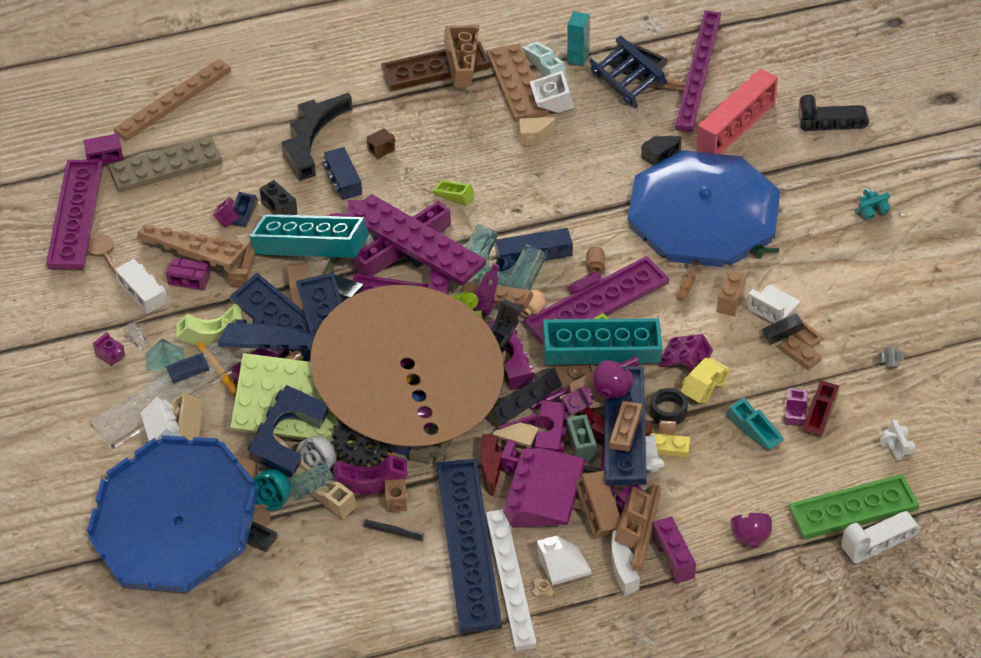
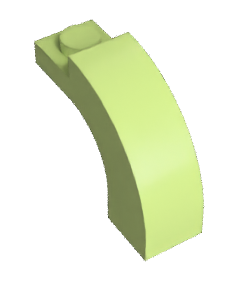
M234 304L221 317L213 320H202L186 314L176 324V338L193 345H197L199 342H203L205 345L218 344L227 324L235 323V319H242L241 308Z

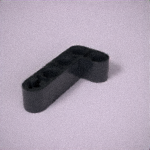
M809 94L802 96L799 100L798 117L800 127L804 131L863 129L869 125L867 109L863 105L817 107L815 97Z

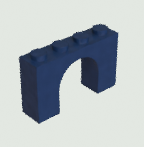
M286 385L283 390H279L275 398L277 402L274 407L270 406L268 409L265 423L261 422L257 429L258 435L255 440L252 439L247 450L249 451V459L270 469L281 471L292 479L301 464L302 454L277 442L273 435L274 429L280 422L287 419H299L320 429L329 414V408L326 405L327 403Z

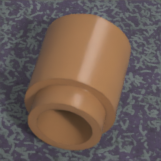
M590 247L586 253V269L590 273L595 271L601 273L605 269V253L601 247Z

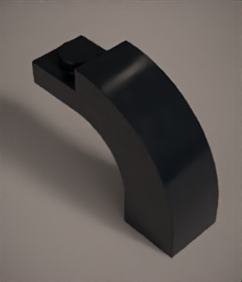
M506 299L502 301L491 328L502 354L517 327L518 317L522 307Z

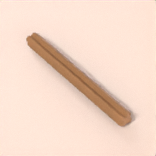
M653 484L650 486L649 495H651L647 519L642 526L641 536L636 543L631 568L634 571H641L643 569L652 531V523L655 519L661 493L659 485Z

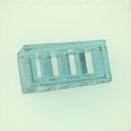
M324 463L288 479L297 500H300L334 479L327 464Z

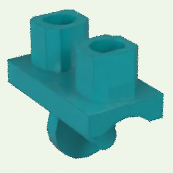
M867 188L863 191V196L860 197L859 208L855 209L857 215L862 214L866 221L875 217V208L879 210L881 215L886 214L891 209L888 202L891 196L888 192L878 195L877 191L872 192Z

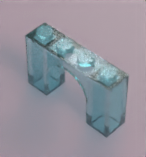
M477 223L466 248L486 259V265L477 273L478 278L482 280L485 273L491 270L489 254L497 240L498 234L494 230ZM525 244L516 264L507 271L497 272L499 278L497 286L530 290L547 255L542 250Z

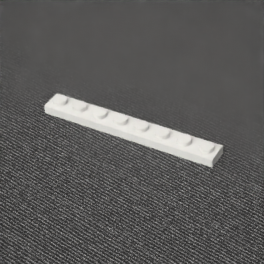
M504 509L486 512L487 525L515 651L536 648V640L509 522L503 513Z

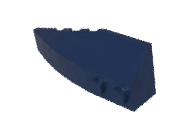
M235 319V323L227 324L218 342V347L311 350L315 334L287 326L264 324V320H252V324L247 323V320Z

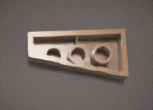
M480 25L445 27L444 45L454 87H471Z

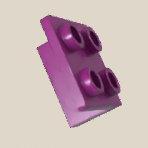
M703 334L673 337L670 339L662 354L661 363H658V365L665 367L685 364L691 373L704 358H710L713 349Z

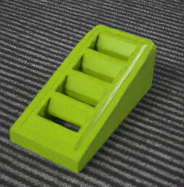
M440 180L432 191L434 195L465 206L474 197L471 184Z

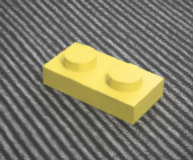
M650 434L656 438L658 455L688 457L690 437Z

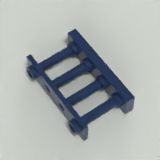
M620 35L615 39L618 45L617 50L599 64L591 58L589 60L591 64L590 70L596 77L600 76L618 92L626 104H631L634 108H637L636 96L653 83H658L663 87L667 80L662 70ZM625 54L628 59L610 73L604 70L606 66L620 55ZM631 64L638 66L633 73L620 83L614 79ZM642 73L649 75V78L632 92L625 88Z

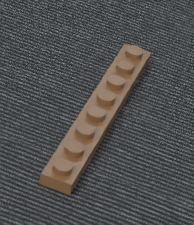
M217 59L116 126L114 133H118L120 138L128 141L230 73L231 67L222 60Z

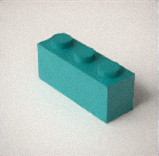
M573 11L567 24V63L584 67L590 54V14Z

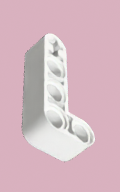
M907 511L901 512L865 530L858 523H853L845 529L841 546L854 563H860L911 539L918 534L920 526Z

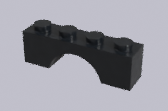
M554 368L542 369L530 377L523 387L505 397L497 399L494 407L487 415L491 425L499 426L506 424L561 387L562 383Z

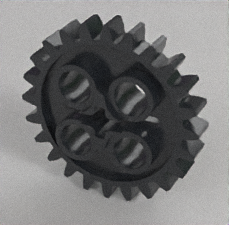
M338 418L336 419L338 425H333V431H335L332 433V438L335 439L333 446H337L336 453H341V459L348 457L347 464L355 461L356 467L359 463L363 464V468L366 467L367 463L374 467V461L380 464L382 462L381 457L386 458L388 456L387 452L393 453L391 446L396 445L376 441L366 436L363 438L364 435L349 428ZM349 440L357 441L355 445H349L347 442ZM375 445L377 448L369 450L367 446Z

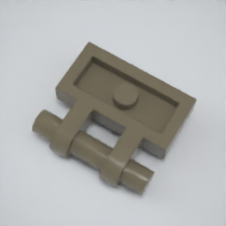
M430 426L424 429V431L429 435H434L438 432V427ZM452 440L439 443V448H435L434 445L413 446L409 453V459L429 463L430 458L435 457V464L443 462L447 458V448L451 445Z

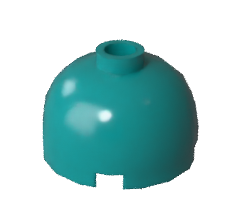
M266 469L253 478L260 489L256 502L259 506L264 504L268 506L267 510L276 511L289 499L291 484L286 475L281 471Z

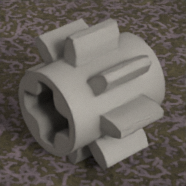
M898 347L884 348V353H879L880 362H885V367L900 366V361H904V351L899 352Z

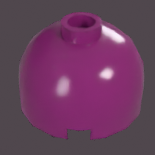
M602 361L594 371L593 385L603 398H621L627 394L634 381L630 370L626 368L624 371L620 368L621 364L617 362Z
M748 513L749 517L742 518V514L732 517L730 519L732 534L736 541L747 545V548L760 547L759 544L764 543L772 533V518H769L768 514Z

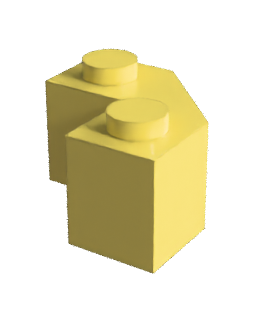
M704 358L685 377L682 382L681 392L699 403H707L715 386L723 387L732 369L712 358Z

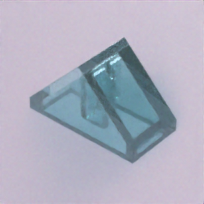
M161 339L146 353L147 370L163 369L167 365L185 359L184 349Z

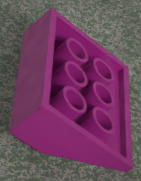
M542 448L522 449L503 511L511 527L568 525L577 494L574 482L582 476L586 462L585 459Z

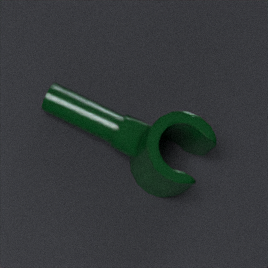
M757 244L752 252L756 253V258L761 259L764 253L779 252V248H765L763 245Z

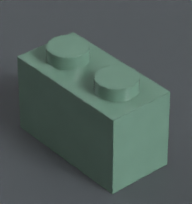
M587 415L567 418V436L574 456L584 458L586 462L596 460V442Z

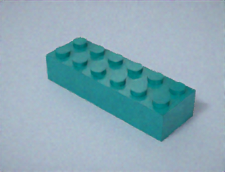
M264 214L249 237L255 254L356 258L369 237L364 217Z
M659 318L543 320L544 365L600 364L602 361L621 363L634 356H637L638 364L661 363L663 346Z

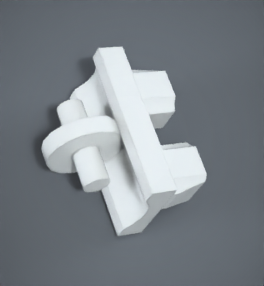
M891 420L890 427L883 431L880 443L882 446L891 449L895 460H901L904 455H911L916 446L913 441L906 440L909 433L907 427L900 426L897 420Z

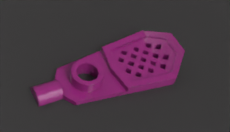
M493 264L490 272L485 273L475 292L478 298V305L473 310H481L482 317L490 315L499 280L497 276L499 266L497 264Z

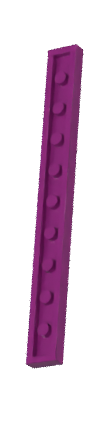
M704 11L675 130L693 132L721 20V12Z

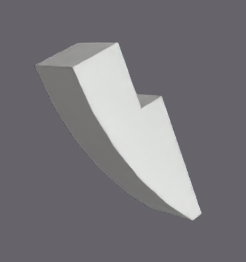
M614 530L612 531L611 544L612 567L618 586L624 596H627L639 590L640 577L636 570L634 571L631 568L633 553L629 547L614 540L617 531Z

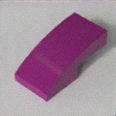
M788 388L785 424L804 426L808 390Z

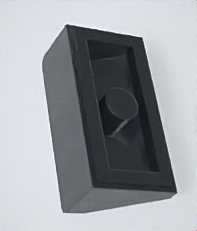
M795 313L763 328L762 331L769 345H772L805 328L802 320Z

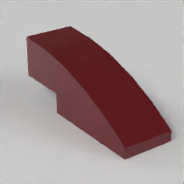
M820 380L802 429L803 432L822 437L839 394V385Z
M482 434L480 451L482 477L490 496H494L501 472L502 452H498V436Z

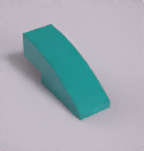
M744 397L730 406L725 413L742 432L769 451L784 441V437L761 410L755 411Z

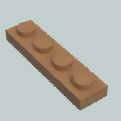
M467 282L462 292L468 291V293L475 294L480 283ZM497 286L493 305L501 306L502 301L506 299L522 307V309H526L534 295L531 290Z

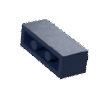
M345 147L324 152L325 160H322L324 170H328L329 180L334 183V191L340 195L341 200L363 195L361 180Z

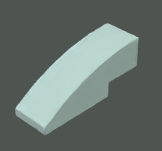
M538 41L523 47L527 57L543 75L548 76L563 71L565 76L567 75L565 63L556 58L555 51Z

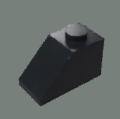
M653 136L642 144L641 158L652 166L681 151L682 137Z

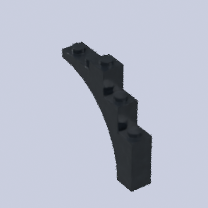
M349 92L319 103L312 99L298 104L300 120L289 123L292 138L282 141L281 144L283 156L299 181L316 176L315 163L311 156L312 144L321 129L331 120L353 110L352 97Z

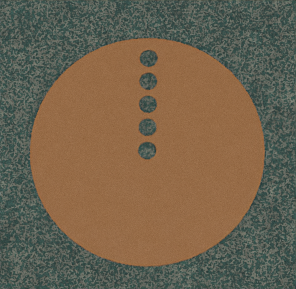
M382 286L363 291L346 299L324 319L317 330L311 349L310 364L313 381L318 394L323 402L327 403L326 405L341 422L356 432L373 440L397 446L435 445L450 441L470 431L494 407L499 397L504 377L503 358L499 344L484 320L471 308L454 297L420 286ZM404 358H409L414 361L415 366L407 370L401 367L400 362ZM410 374H415L420 377L421 382L416 386H412L407 383L406 377ZM421 390L426 394V399L422 402H417L412 398V393ZM428 407L432 410V416L422 418L418 415V409ZM427 423H433L438 427V432L434 435H429L425 433L423 427Z

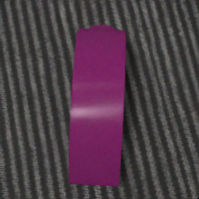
M390 454L374 467L360 468L340 461L334 464V481L348 485V489L351 492L358 494L384 492L385 480L405 479L408 476L407 460Z

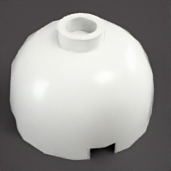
M312 436L300 442L297 447V452L300 451V454H302V461L320 475H324L333 469L337 460L335 447L327 438Z

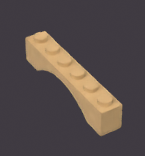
M273 433L277 442L289 448L282 439ZM301 461L292 479L289 478L343 520L357 507L353 492L341 483L334 482L320 475L303 461Z

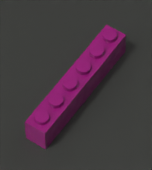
M439 200L413 216V218L439 233L451 226L450 209ZM378 238L361 249L356 258H353L354 270L358 274L373 276L403 257L405 253Z

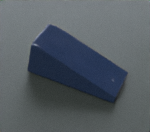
M238 192L233 210L239 217L230 225L246 228L258 201L255 194Z

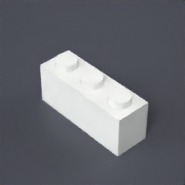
M135 259L115 269L117 282L147 314L166 304L165 296L167 293L162 285L159 286L153 275H149L145 267Z
M158 397L140 412L149 441L153 438L156 440L162 439V435L180 436V428L176 424L172 405L167 400L162 401Z

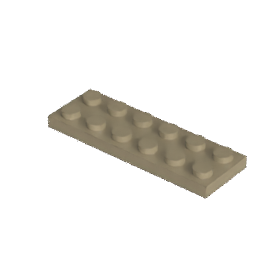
M210 135L109 164V170L119 193L221 164L222 157Z

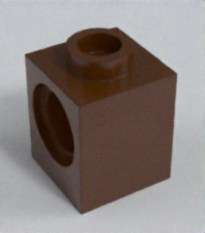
M383 128L367 136V150L377 160L395 151L396 140L394 135Z

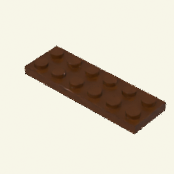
M477 41L473 72L490 68V61L480 41ZM445 49L381 63V69L391 91L452 77Z

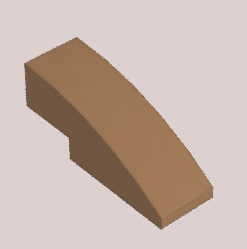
M632 487L617 527L615 541L631 549L634 548L640 539L642 526L647 519L651 495Z

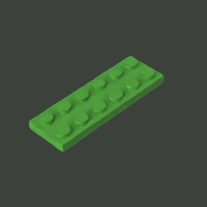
M901 474L789 503L788 509L803 540L846 529L853 523L862 525L893 517L904 511H916L919 509V503L904 475Z

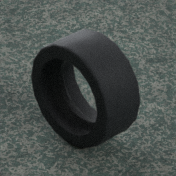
M664 388L655 392L651 397L650 413L657 423L660 424V420L676 421L677 425L686 418L688 400L681 391L674 388ZM669 401L677 403L681 408L675 412H664L657 406L662 402Z

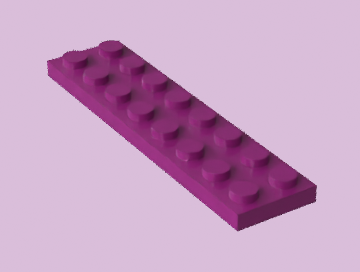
M67 160L46 262L47 269L85 268L104 166L103 160Z
M370 194L347 214V217H364L368 232L461 286H464L486 265L485 258L373 194Z
M645 256L541 310L538 314L524 319V326L543 345V320L594 319L602 313L608 316L669 284V277L648 256Z

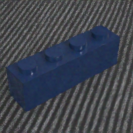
M567 227L496 239L495 253L497 259L508 256L520 263L529 264L573 256V242Z

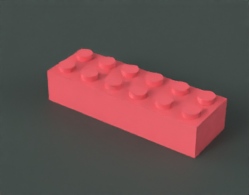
M760 68L745 83L743 82L735 92H732L729 98L721 102L716 110L710 112L708 117L697 126L696 152L722 154L776 103L778 77Z

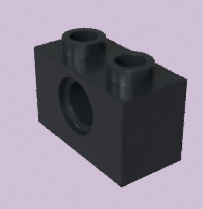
M275 180L259 188L261 204L272 214L298 215L296 199Z

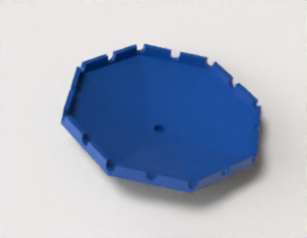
M682 150L635 175L628 223L630 228L643 241L648 240V245L662 259L667 256L669 262L692 264L693 260L697 259L700 261V265L723 267L724 263L729 262V266L747 257L750 250L753 251L757 244L765 247L772 243V238H775L780 189L742 156Z
M162 435V439L156 440L153 438L136 450L133 459L129 460L126 457L106 472L107 477L105 480L101 478L95 500L97 509L93 508L87 529L88 539L123 588L189 592L245 552L260 489L226 444L220 442L217 438L193 437V440L190 441L183 436Z

